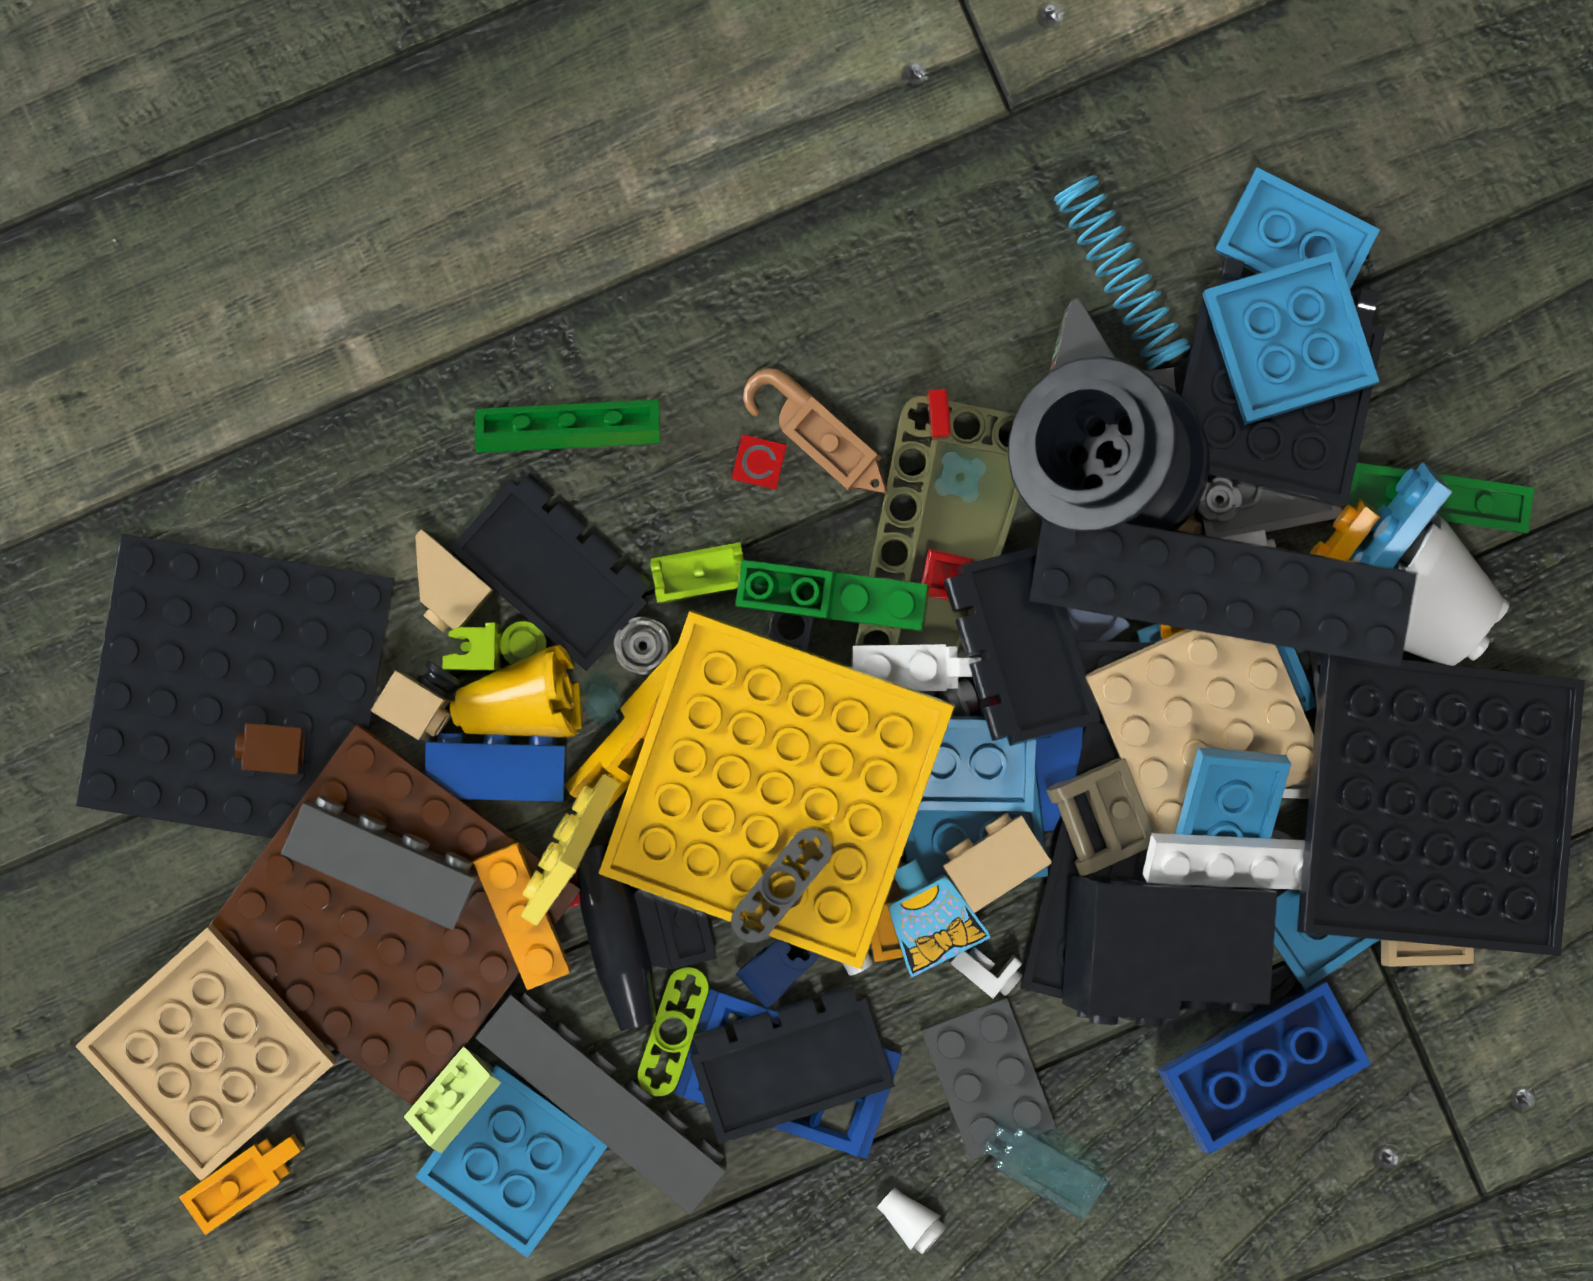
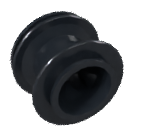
M1104 356L1087 357L1068 362L1044 376L1033 386L1021 402L1014 417L1008 440V461L1011 476L1023 501L1031 511L1045 522L1063 530L1079 533L1102 532L1119 527L1126 522L1177 530L1198 507L1205 492L1210 472V451L1207 437L1196 412L1188 402L1169 386L1155 381L1153 377L1138 366L1121 359ZM1105 422L1106 428L1101 436L1095 437V428ZM1132 422L1133 434L1127 436L1126 428ZM1088 451V460L1085 464L1078 466L1080 453ZM1118 452H1122L1120 461L1117 465L1112 466L1114 456ZM1098 479H1102L1103 486L1091 490L1093 483Z

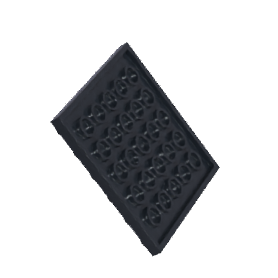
M121 534L76 806L273 838L353 728L359 723L369 731L371 730L373 717L371 709L376 699L395 578ZM246 723L307 728L303 774L241 770L242 760L235 758L238 732H245Z
M1322 653L1297 932L1561 956L1585 680L1402 660L1401 667Z

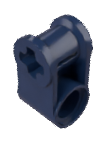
M776 939L768 947H764L735 975L764 1007L768 1008L795 984L797 978L815 963L819 954L808 950L810 955L807 957L803 953L793 956L790 953L792 944Z

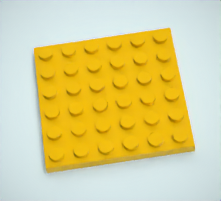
M691 610L688 613L598 874L731 922L735 908L793 837L803 828L810 826L820 827L826 830L833 839V856L768 936L861 969L955 704ZM816 837L810 842L804 838L801 840L800 843L804 845L805 849L795 862L791 859L790 855H787L784 859L786 862L797 866L805 878L810 875L809 871L802 869L806 862L814 855L820 859L823 857L819 850L822 842ZM784 871L776 872L770 878V889L775 895L789 897L794 893L796 883L789 873ZM758 891L755 897L764 901L753 913H748L745 910L742 912L747 919L743 926L751 930L754 927H758L761 930L764 929L765 926L762 925L760 920L770 907L773 908L776 914L781 910L780 907L767 902L762 893Z

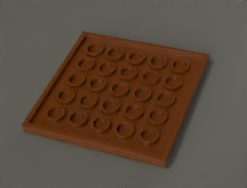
M358 723L211 923L312 1033L413 1106L463 1046L465 1047L520 972L479 876L457 925L451 930L281 855L302 804L309 797L317 800L318 795L332 798L344 805L342 812L360 819L361 814L372 816L387 824L385 829L387 832L401 838L404 833L415 835L430 844L428 848L430 851L444 857L447 852H452L465 857L472 863L477 858L518 842L532 876L536 871L543 873L544 869L537 866L541 856L466 801L459 799L427 775L424 770ZM473 863L471 869L477 871ZM571 878L547 910L553 927L581 891L579 885Z

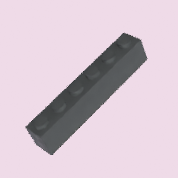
M513 992L476 1036V1039L691 1215L726 1172L727 1166L721 1162L725 1155L706 1139H703L700 1144L685 1133L689 1125L668 1109L664 1115L649 1103L654 1097L641 1088L640 1084L632 1080L627 1085L614 1074L618 1067L602 1053L596 1051L591 1056L580 1047L578 1043L582 1038L572 1028L562 1021L557 1027L543 1016L547 1009L527 992L521 997Z

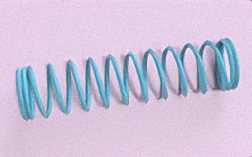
M1092 175L1060 192L1054 197V201H1056V205L1060 206L1059 211L1062 213L1087 206L1069 222V228L1076 229L1096 222L1078 238V244L1085 245L1107 237L1087 254L1086 260L1094 261L1116 253L1096 270L1095 276L1103 277L1125 269L1105 286L1104 292L1112 293L1136 284L1114 302L1113 308L1121 309L1145 300L1123 318L1122 324L1130 325L1154 316L1132 334L1131 340L1139 341L1165 331L1140 352L1141 357L1160 353L1145 364L1148 366V370H1152L1187 351L1191 345L1188 344V339L1183 338L1147 352L1156 343L1177 329L1179 326L1177 322L1137 336L1170 311V307L1165 306L1128 320L1161 295V291L1156 290L1119 304L1152 278V275L1147 274L1125 284L1110 288L1118 280L1143 262V258H1138L1116 268L1101 272L1110 263L1134 246V242H1129L1102 254L1092 256L1125 230V226H1120L1093 238L1083 240L1093 230L1116 214V210H1111L1087 221L1074 224L1080 217L1107 198V194H1102L1078 205L1065 208L1075 198L1099 184L1100 180L1097 179V175Z

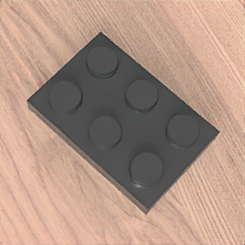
M1007 997L921 1029L970 1160L1057 1128Z

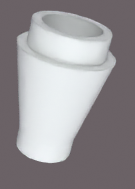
M896 1187L889 1192L877 1207L886 1216L910 1250L915 1248L922 1255L947 1228L939 1221L941 1215L902 1194Z

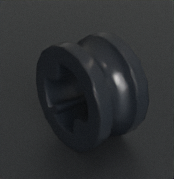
M428 660L425 664L427 672L424 675H418L416 680L451 701L454 697L452 689L455 686H461L463 681Z

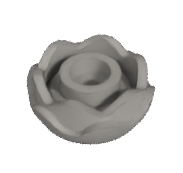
M647 617L630 619L629 624L623 630L619 629L614 638V648L620 665L626 670L640 675L651 674L672 651L670 635L666 627L659 621ZM644 641L647 643L646 650L639 649L640 642Z

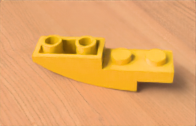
M677 645L620 708L625 717L565 784L570 795L577 799L586 785L593 789L603 774L620 783L606 809L607 811L629 787Z

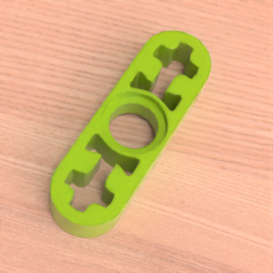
M686 966L678 968L671 974L656 1016V1022H654L638 1070V1081L641 1088L652 1096L667 1095L678 1084L709 991L708 979L704 972L697 967ZM687 974L695 976V985L701 987L700 994H691L686 1006L688 1009H695V1014L692 1018L681 1010L666 1009L669 1000L676 1005L678 1004L681 990L675 987L676 980L684 981ZM668 1018H678L686 1025L687 1035L678 1044L667 1043L661 1037L660 1026ZM654 1044L666 1052L681 1053L679 1061L669 1057L666 1073L672 1075V1079L670 1082L662 1081L660 1087L651 1085L652 1077L646 1074L647 1067L655 1068L661 1055V1053L651 1052Z

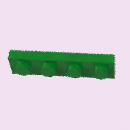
M659 399L482 408L475 411L476 453L661 444Z
M1357 462L1348 504L1354 506L1360 498L1375 508V510L1382 505L1388 507L1398 494L1396 491L1398 482L1408 470ZM1439 474L1452 491L1436 512L1447 523L1521 534L1529 533L1534 487Z

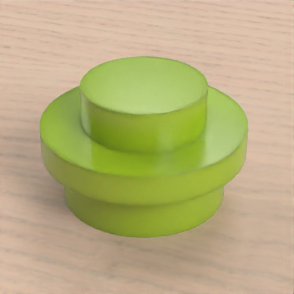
M525 621L510 625L503 632L500 640L502 655L510 664L533 655L547 646L545 635L541 629L535 624Z

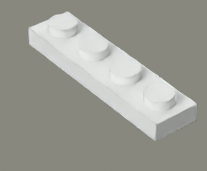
M1152 833L1143 875L1147 883L1301 890L1305 840Z

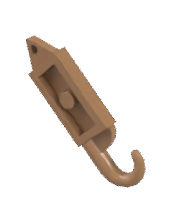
M766 368L756 372L748 379L744 387L743 400L746 409L753 417L759 415V409L755 405L754 399L757 390L766 384L773 385L788 398L779 416V426L782 432L847 490L853 492L854 489H861L883 494L888 493L879 460L882 457L790 375L779 369ZM876 480H879L878 487L874 488V482Z

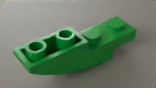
M741 560L735 606L867 625L924 631L930 585Z

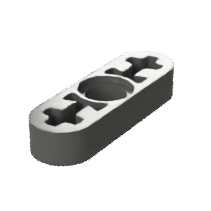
M810 826L800 830L733 911L731 926L738 938L749 943L765 939L830 861L834 853V842L826 830L817 826ZM816 837L822 842L819 850L823 857L820 859L814 855L806 862L802 869L809 871L810 875L805 878L797 866L786 862L784 859L787 855H790L791 859L795 862L805 849L804 845L800 843L801 840L804 838L810 842ZM784 871L792 875L796 888L791 896L779 897L771 891L769 883L774 873ZM760 891L767 902L780 907L781 910L776 914L773 908L770 907L760 920L762 925L765 926L764 929L761 930L758 927H754L751 931H748L743 926L747 919L742 912L745 910L748 913H753L764 900L755 897V894Z

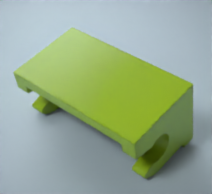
M741 542L651 558L650 565L654 578L657 603L662 604L738 590L741 560H744Z
M485 623V627H458L448 633L449 637L461 640L469 639L470 642H463L461 644V649L469 652L465 655L455 653L443 656V669L498 671L501 669L500 640L502 637V625Z

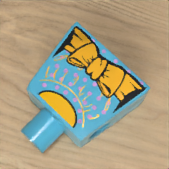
M916 858L898 866L894 878L903 894L887 902V907L906 968L912 978L991 938L988 931L945 874L927 881Z

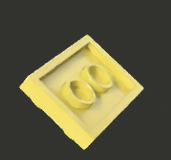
M603 774L593 789L587 785L583 788L572 806V810L577 813L575 815L565 814L552 836L559 842H551L537 865L544 869L543 873L536 871L522 894L529 899L521 914L522 918L536 926L576 871L620 783Z

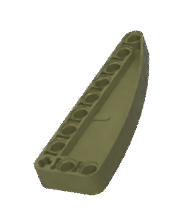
M927 396L914 397L904 405L899 418L886 484L888 493L884 494L868 577L920 583L927 549L973 558V562L1001 555L1014 516L1019 493L1011 476L1008 448L1000 442L999 430L1006 424H1012L1016 414L948 401L951 434L948 439L931 440L930 424L926 423L924 430L915 429V421L908 419V413H916L917 406L927 408L926 413L929 416ZM961 415L972 416L979 425L978 434L972 439L959 438L953 429V422L957 417ZM908 451L918 452L924 458V470L916 476L905 474L899 466V458L903 453ZM899 496L911 498L916 505L915 516L908 521L895 519L890 512V503L894 498ZM898 541L905 546L907 559L902 565L890 566L883 561L881 549L885 543ZM929 597L924 631L859 623L855 646H863L864 637L869 632L880 631L888 637L889 645L946 644V647L957 646L958 653L962 646V641L956 620L969 616L968 609L952 612L949 601ZM852 656V661H851V667H852V668H853V656ZM919 691V692L934 697V695H935V693H936L937 691Z

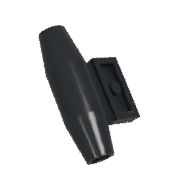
M604 843L588 847L577 867L578 885L581 888L579 901L599 983L619 1029L623 1031L656 1022L652 965L674 970L713 960L717 956L706 913L641 889L633 893L630 885L598 874L609 844Z

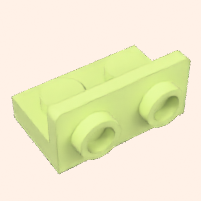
M463 1046L405 1114L404 1118L431 1148L442 1153L498 1088L501 1081L491 1072L493 1067L488 1062Z

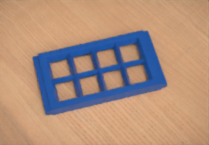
M710 988L695 1034L719 1026H725L729 1013L747 1018L768 1011L773 1027L780 1026L782 1023L776 1010L765 1008L762 1005ZM693 1038L675 1094L706 1105L690 1058L691 1054L698 1053ZM882 1046L892 1079L894 1080L902 1053ZM891 1088L853 1100L858 1102L847 1135L819 1126L824 1110L811 1114L809 1122L798 1118L772 1128L867 1159Z

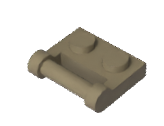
M1116 758L1074 778L1055 783L1046 789L1051 803H1056L1078 857L1074 862L1079 875L1083 876L1094 873L1148 849L1151 834L1154 831L1125 758ZM1083 792L1087 796L1106 848L1097 852L1093 848L1074 796Z

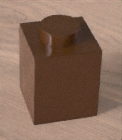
M246 723L245 732H238L235 745V758L242 760L241 770L303 774L307 728Z

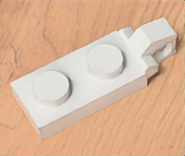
M946 644L853 646L854 669L916 691H947V689L958 688V677H972L969 664L982 660V658H958L957 646L946 647Z

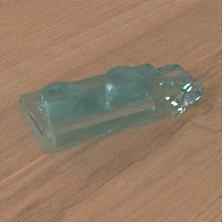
M998 1125L993 1134L1007 1143L1006 1147L1002 1148L988 1140L983 1148L988 1154L997 1159L994 1167L1084 1220L1108 1183L1105 1176L1022 1127H1018L1015 1133Z

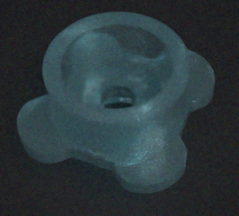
M953 451L946 453L941 460L944 466L941 478L935 482L936 492L941 496L951 494L961 497L965 503L976 501L979 497V490L977 488L979 479L986 472L985 463L979 458L973 460L960 458L958 453ZM963 473L965 476L964 481H957L956 475Z

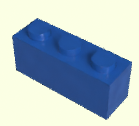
M439 733L437 742H426L425 773L459 799L566 801L567 746H557V737L529 736V745L511 744V735H483V743H465V734Z

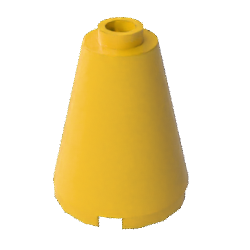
M561 645L551 646L459 688L456 691L455 699L450 701V713L453 723L457 727L461 726L466 734L572 737L578 735L575 730L581 729L583 724L582 696L579 682L571 684L566 671L574 669L568 652Z

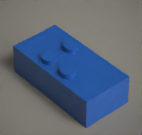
M1318 981L1308 989L1304 990L1302 988L1157 1068V1071L1199 1149L1211 1154L1368 1067L1371 1063L1328 983Z

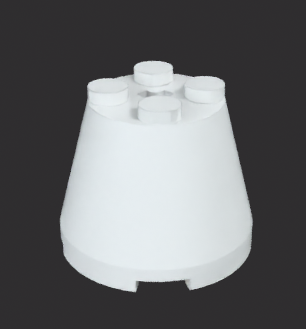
M1435 513L1393 568L1418 572L1404 650L1435 664L1455 666L1465 657L1473 661L1482 655L1490 642L1486 635L1492 626L1506 614L1510 603L1502 597L1501 593L1448 523Z

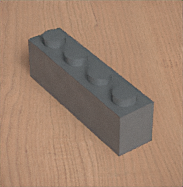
M318 795L317 800L309 797L302 804L281 855L448 929L453 930L479 876L477 871L471 869L473 863L470 860L452 852H447L444 857L428 850L430 844L415 835L404 833L401 838L385 831L387 824L372 816L361 814L360 819L342 812L344 805L332 798Z

